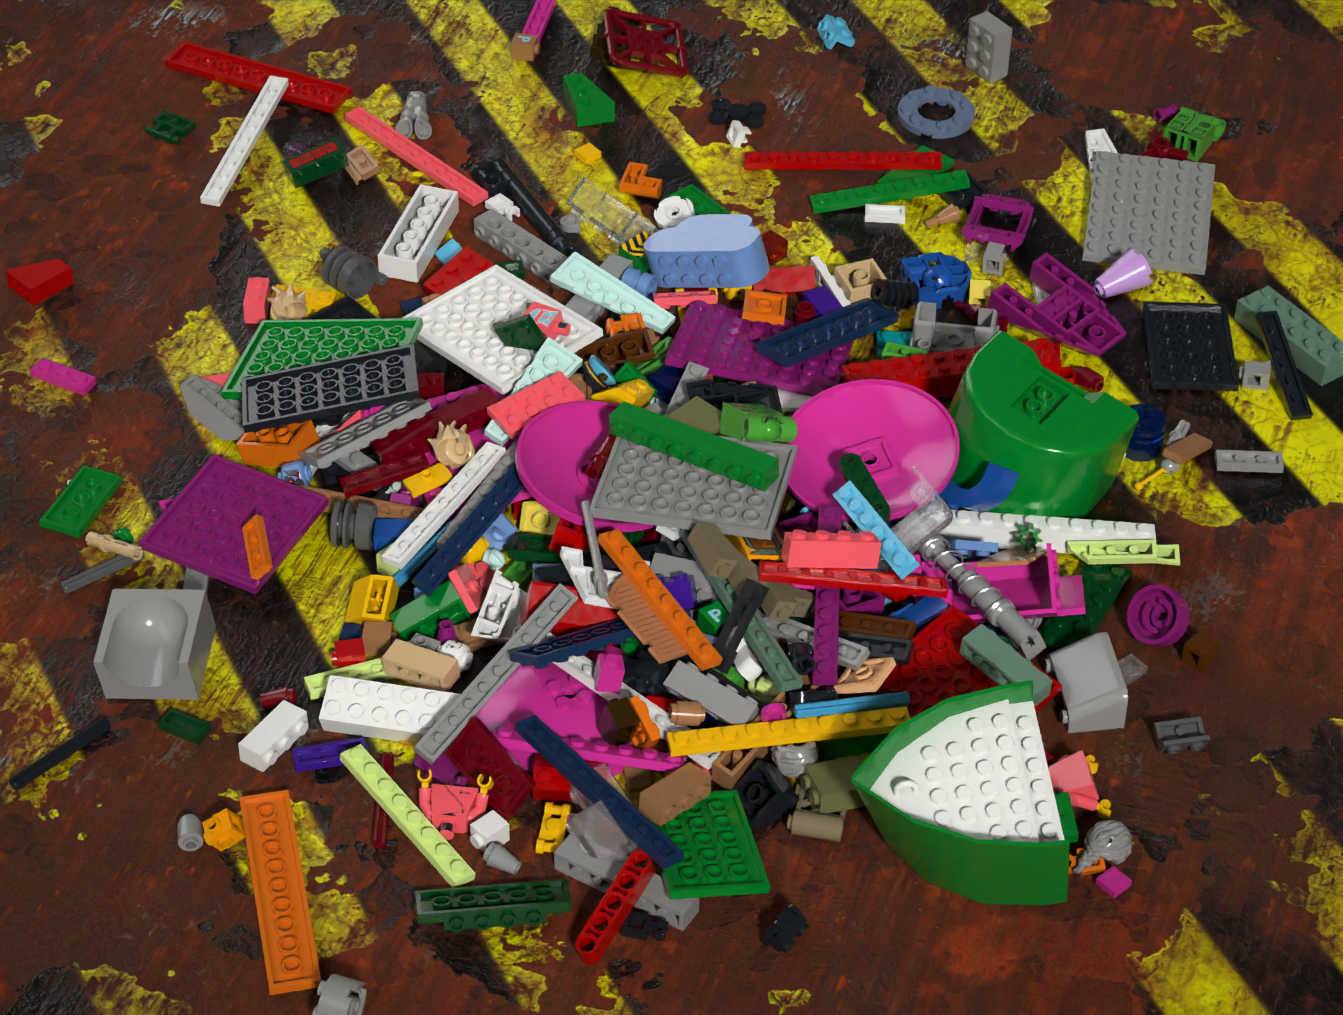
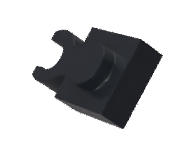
M631 911L622 925L621 936L646 941L649 935L657 941H665V932L659 930L668 931L669 922L666 920L653 921V915Z

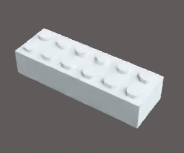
M419 185L378 254L379 272L387 275L389 278L418 283L459 212L458 191Z
M330 675L319 721L324 731L417 744L461 694Z

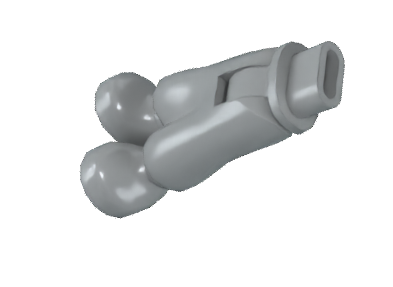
M410 92L400 120L396 124L395 130L406 138L411 136L414 122L415 134L419 139H428L432 134V126L428 122L427 97L424 92Z

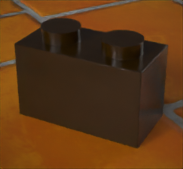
M627 696L619 700L614 698L605 704L596 728L605 742H608L609 745L619 746L631 743L641 720Z

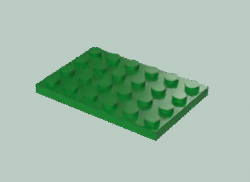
M737 790L711 791L706 799L699 801L690 809L685 810L662 826L649 820L684 852V860L665 869L660 867L669 899L769 893L770 883Z

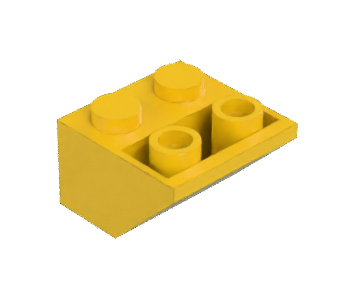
M371 574L354 581L345 622L363 625L364 621L392 622L389 614L395 610L399 586L394 577Z

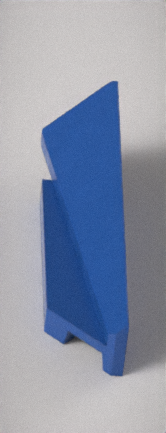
M925 596L915 605L911 603L887 617L915 621L916 628H918L925 622L945 612L948 605L941 597Z

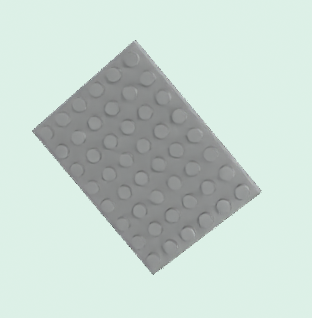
M1097 151L1082 261L1113 264L1127 250L1135 248L1134 252L1137 255L1141 253L1151 269L1205 275L1215 164Z
M617 436L589 507V512L592 513L594 518L693 530L698 521L717 524L721 532L726 535L771 540L798 455V446L773 442H748L732 437L719 436L779 458V477L766 491H762Z

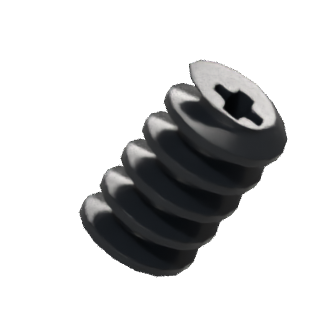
M876 279L873 284L874 301L877 305L904 306L908 308L917 300L919 287L913 281Z

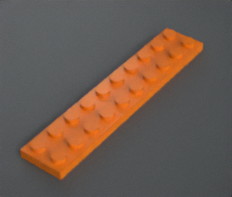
M289 790L239 797L270 995L318 988L321 982V975Z

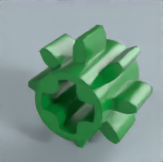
M1031 522L1028 527L1020 524V531L1014 532V535L1019 538L1015 544L1017 546L1023 544L1024 551H1027L1028 547L1037 550L1035 545L1037 542L1043 541L1037 536L1041 533L1040 528L1033 530ZM1029 532H1030V534L1033 536V538H1032V539L1029 538L1028 541L1026 542V540L1023 538V536H1024V535H1025V536H1028V534H1029Z

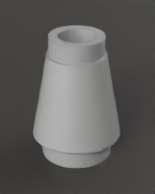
M492 842L483 855V860L487 862L488 866L513 875L519 871L522 864L500 843L495 844Z

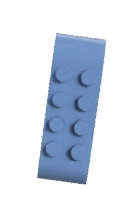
M705 214L692 216L680 222L676 227L665 228L655 232L644 243V250L651 274L657 276L658 287L742 288L760 282L770 271L760 230L754 227L752 218L745 214Z

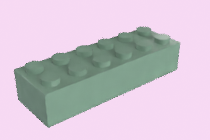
M1266 286L1237 300L1234 320L1261 341L1263 339L1255 319L1256 313L1277 311L1296 367L1320 386L1343 376V341L1270 286Z

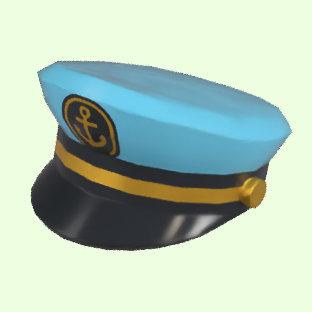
M591 355L589 360L584 362L583 373L585 380L594 391L599 392L610 385L616 384V379L612 372L596 355Z

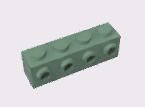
M980 624L962 638L959 653L997 685L1033 680L1034 707L1049 696L1052 680L1033 666L1028 659L1016 652L1010 644L1000 639L994 631Z

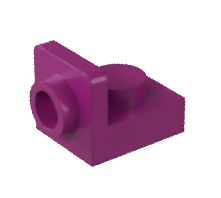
M402 483L399 494L391 492L389 501L420 507L422 495L413 498Z

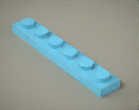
M850 480L832 494L861 531H869L877 536L881 541L880 554L902 580L920 566Z

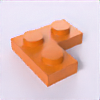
M639 695L629 699L641 720L631 742L635 749L653 748L661 738L660 731L656 723L652 722L646 703L641 701Z

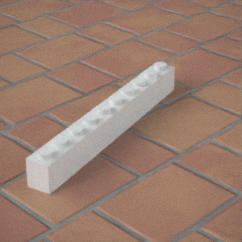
M929 508L926 523L933 533L940 534L946 540L958 539L998 543L999 549H1023V544L1019 546L1015 544L1019 538L1014 535V532L1020 531V524L1028 527L1030 522L1033 524V530L1037 528L1041 530V533L1037 536L1043 541L1037 542L1035 545L1036 549H1047L1046 544L1051 543L1052 550H1056L1057 553H1068V541L1156 539L1154 524L1014 515L1009 513ZM1029 532L1028 536L1024 535L1023 538L1027 542L1028 539H1032L1033 536Z

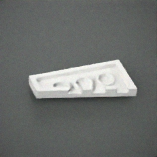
M1104 128L1085 131L1091 185L1093 183L1096 152L1118 153Z

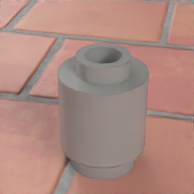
M184 815L177 824L178 845L181 849L195 851L203 845L202 822L196 815Z

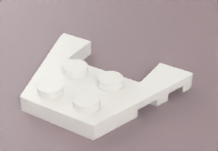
M562 546L560 557L584 604L612 608L605 599L599 597L598 588L594 585L593 580L594 568L583 565L582 550ZM645 561L650 566V561ZM604 569L608 577V594L615 581L623 575L622 572Z

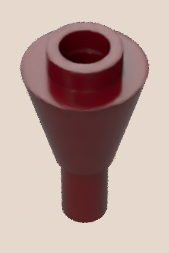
M959 300L954 303V307L963 311L976 325H978V309L988 308L985 305L966 304Z

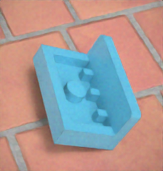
M826 14L823 20L820 21L817 30L827 49L831 50L836 42L849 47L854 45L855 40L852 32L848 29L844 19Z

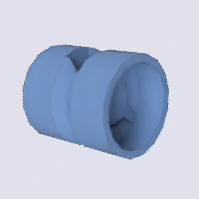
M629 267L625 270L621 282L651 300L653 298L652 293H655L657 289L658 278L646 272L642 274V271Z

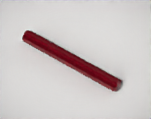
M383 752L381 754L380 766L392 779L394 754L392 752ZM377 802L372 843L374 849H384L386 847L389 815Z

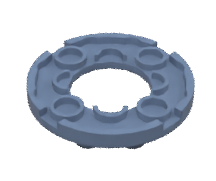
M927 86L906 94L898 104L897 115L901 125L908 131L919 136L923 133L924 135L932 136L933 139H945L959 136L971 128L975 118V108L972 102L959 91ZM933 102H936L942 106L949 105V108L954 109L955 114L947 120L933 121L922 117L917 110L925 103L933 104Z

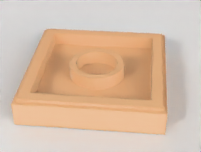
M894 658L866 659L858 671L847 668L838 679V685H834L835 691H837L836 694L877 692L896 666Z

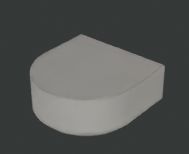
M580 215L563 216L560 219L561 230L567 233H581Z

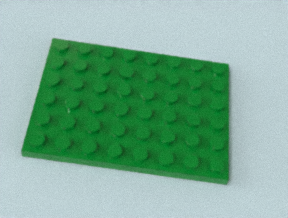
M422 318L262 320L221 391L222 398L242 399V378L414 344L423 327Z

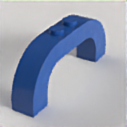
M989 462L982 480L976 486L968 489L950 480L945 489L935 499L941 502L946 500L945 505L957 510L959 507L978 512L988 511L1000 505L1009 496L1017 482L1019 473L1002 465Z

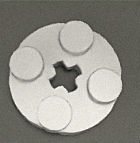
M672 196L662 200L658 204L659 208L657 211L656 209L654 211L656 224L661 229L676 227L683 220L695 216L692 202L687 198L686 200L681 199L680 196Z

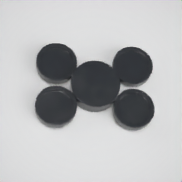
M717 98L712 101V109L714 111L709 114V121L715 125H722L728 120L731 122L732 120H737L740 123L744 122L749 128H760L764 125V118L761 115L766 113L767 106L762 102H751L747 107L739 103L731 104L725 98Z

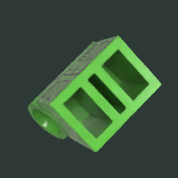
M1182 106L1180 112L1165 127L1164 137L1169 139L1172 147L1187 150L1189 152L1188 159L1198 162L1210 147L1212 141L1218 140L1223 135L1226 121Z
M723 402L719 433L748 442L791 443L797 436V424L792 417L782 416V413L763 404Z

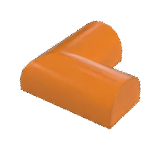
M629 162L619 183V191L624 194L659 199L662 191V179L645 177L648 172L647 164Z

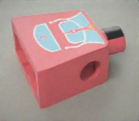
M533 302L522 315L530 314L546 339L550 337L555 340L558 335L568 336L570 334L571 325L563 322L562 312L559 309Z

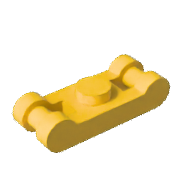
M546 802L541 829L536 843L537 854L549 852L553 853L554 856V852L564 842L571 814V804L559 806L554 805V802ZM559 815L561 818H552V816Z

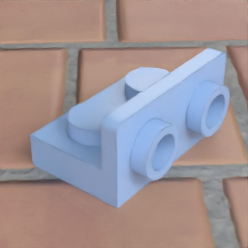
M502 512L482 536L487 539L491 549L497 548L498 550L508 551L515 532L520 531Z

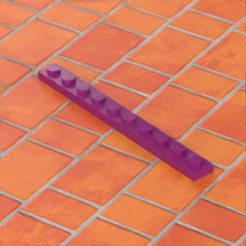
M842 506L819 507L818 530H825L829 533L842 531ZM816 586L813 686L838 685L840 588Z

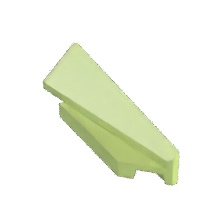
M1156 539L1068 541L1067 552L1075 554L1088 565L1158 563L1180 566L1179 544L1157 545Z

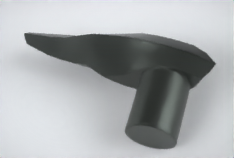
M402 481L384 486L373 499L389 500L391 492H399Z

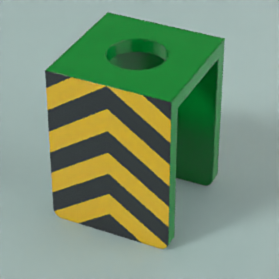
M645 231L619 246V256L633 260V268L642 271V274L651 271L644 250V243L651 235Z

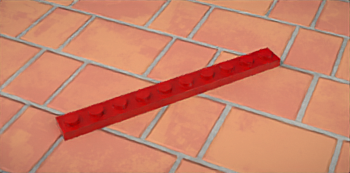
M751 151L745 152L744 170H942V152Z

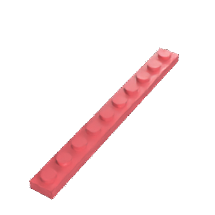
M360 106L345 114V121L446 189L458 191V197L473 207L488 199V191Z

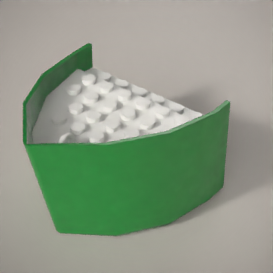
M1033 680L1008 683L943 700L895 727L852 775L851 781L888 847L928 884L980 904L1044 906L1067 902L1070 843L1078 842V830L1069 792L1054 794L1033 703Z

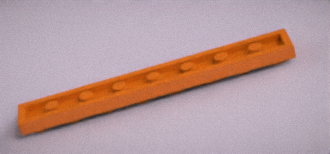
M615 529L599 534L597 539L599 544L700 670L703 671L720 665L723 660L722 656L620 530Z

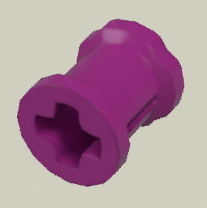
M1169 104L1165 108L1157 107L1153 110V118L1158 125L1172 120L1178 114L1175 104Z

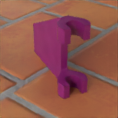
M447 750L432 765L416 754L412 762L413 767L418 770L420 769L428 777L430 769L432 779L439 784L466 787L468 778L457 777L459 770L445 755Z

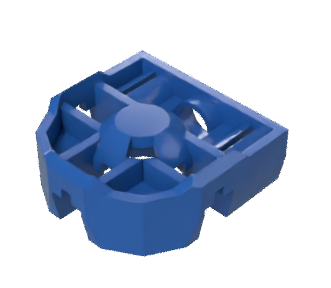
M936 252L917 257L902 258L900 266L902 281H913L919 287V296L913 302L916 308L919 302L937 303L936 309L941 308L942 300L946 299L947 296L952 306H954L957 300L961 302L967 300L972 272L965 261H961L954 256ZM929 260L936 262V265L930 267ZM932 277L939 278V281L932 280ZM919 280H922V288H920Z

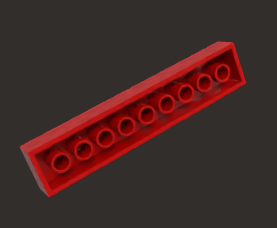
M1049 338L1021 341L1034 350L1043 367L1061 377V359ZM982 346L841 365V384L863 379H886L912 385L927 392L936 399L953 397L971 358Z

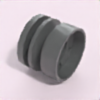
M345 245L339 246L327 256L321 271L322 279L327 285L339 290L345 296H350L356 300L365 296L372 289L377 277V266L373 261L360 255L350 247Z
M337 500L330 519L332 547L340 548L342 544L343 548L348 549L352 539H354L356 549L372 551L374 548L375 520L378 519L377 505L360 502L357 512H355L353 502L348 501L345 506L344 501Z

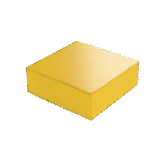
M587 143L574 149V156L583 163L588 164L601 158V151L591 143Z

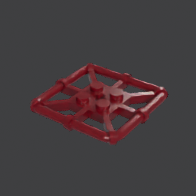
M612 8L604 11V39L607 41L608 55L613 65L617 64L623 67L644 70L645 73L650 74L655 72L680 78L687 76V47L684 44L679 22L648 16L642 12L638 14ZM620 18L638 21L639 27L629 26ZM646 23L665 26L667 28L661 30L660 32L656 30H647ZM612 24L625 33V36L615 34ZM675 32L677 46L665 44L663 38ZM614 43L626 45L627 50L619 54L616 53ZM665 53L678 55L680 66L666 56ZM629 57L641 58V59L644 60V63H643V62H638V61H633V60H628L627 58H629ZM651 60L661 62L664 66L654 65Z

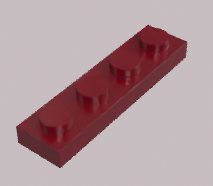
M424 451L338 479L347 499L404 480L430 468V464Z

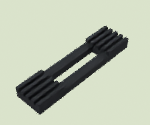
M747 578L714 645V648L722 656L723 660L720 665L712 668L728 674L738 654L736 650L756 610L760 609L770 588ZM747 604L748 607L728 647H725L744 605Z

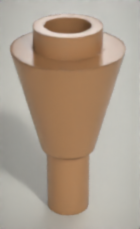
M951 203L935 215V217L924 221V225L928 229L937 224L959 222V217H961L960 209Z

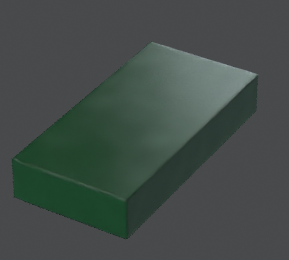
M170 708L157 723L158 729L197 745L212 730L210 723Z

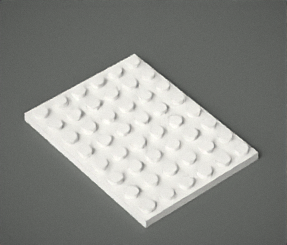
M498 265L490 267L402 317L422 318L423 327L417 340L502 395L515 388L516 383L523 377L526 368L531 365L538 351L505 346L494 328L499 323L521 317L533 302L559 309L562 312L563 322L571 325V331L568 336L558 335L554 341L572 353H576L603 336L602 328Z

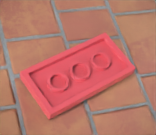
M559 371L487 407V414L511 439L520 436L527 423L539 413L560 404L586 401L585 395Z

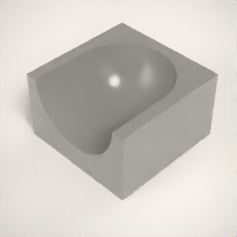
M112 590L93 662L106 699L199 700L216 629L206 590Z

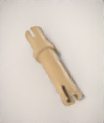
M90 531L86 535L85 541L87 545L98 547L100 551L113 552L136 561L140 560L143 556L142 547L114 539L112 535H102L94 531Z

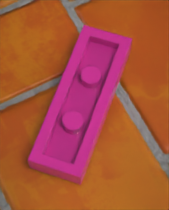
M42 358L30 369L32 377L83 396L97 384L96 377Z

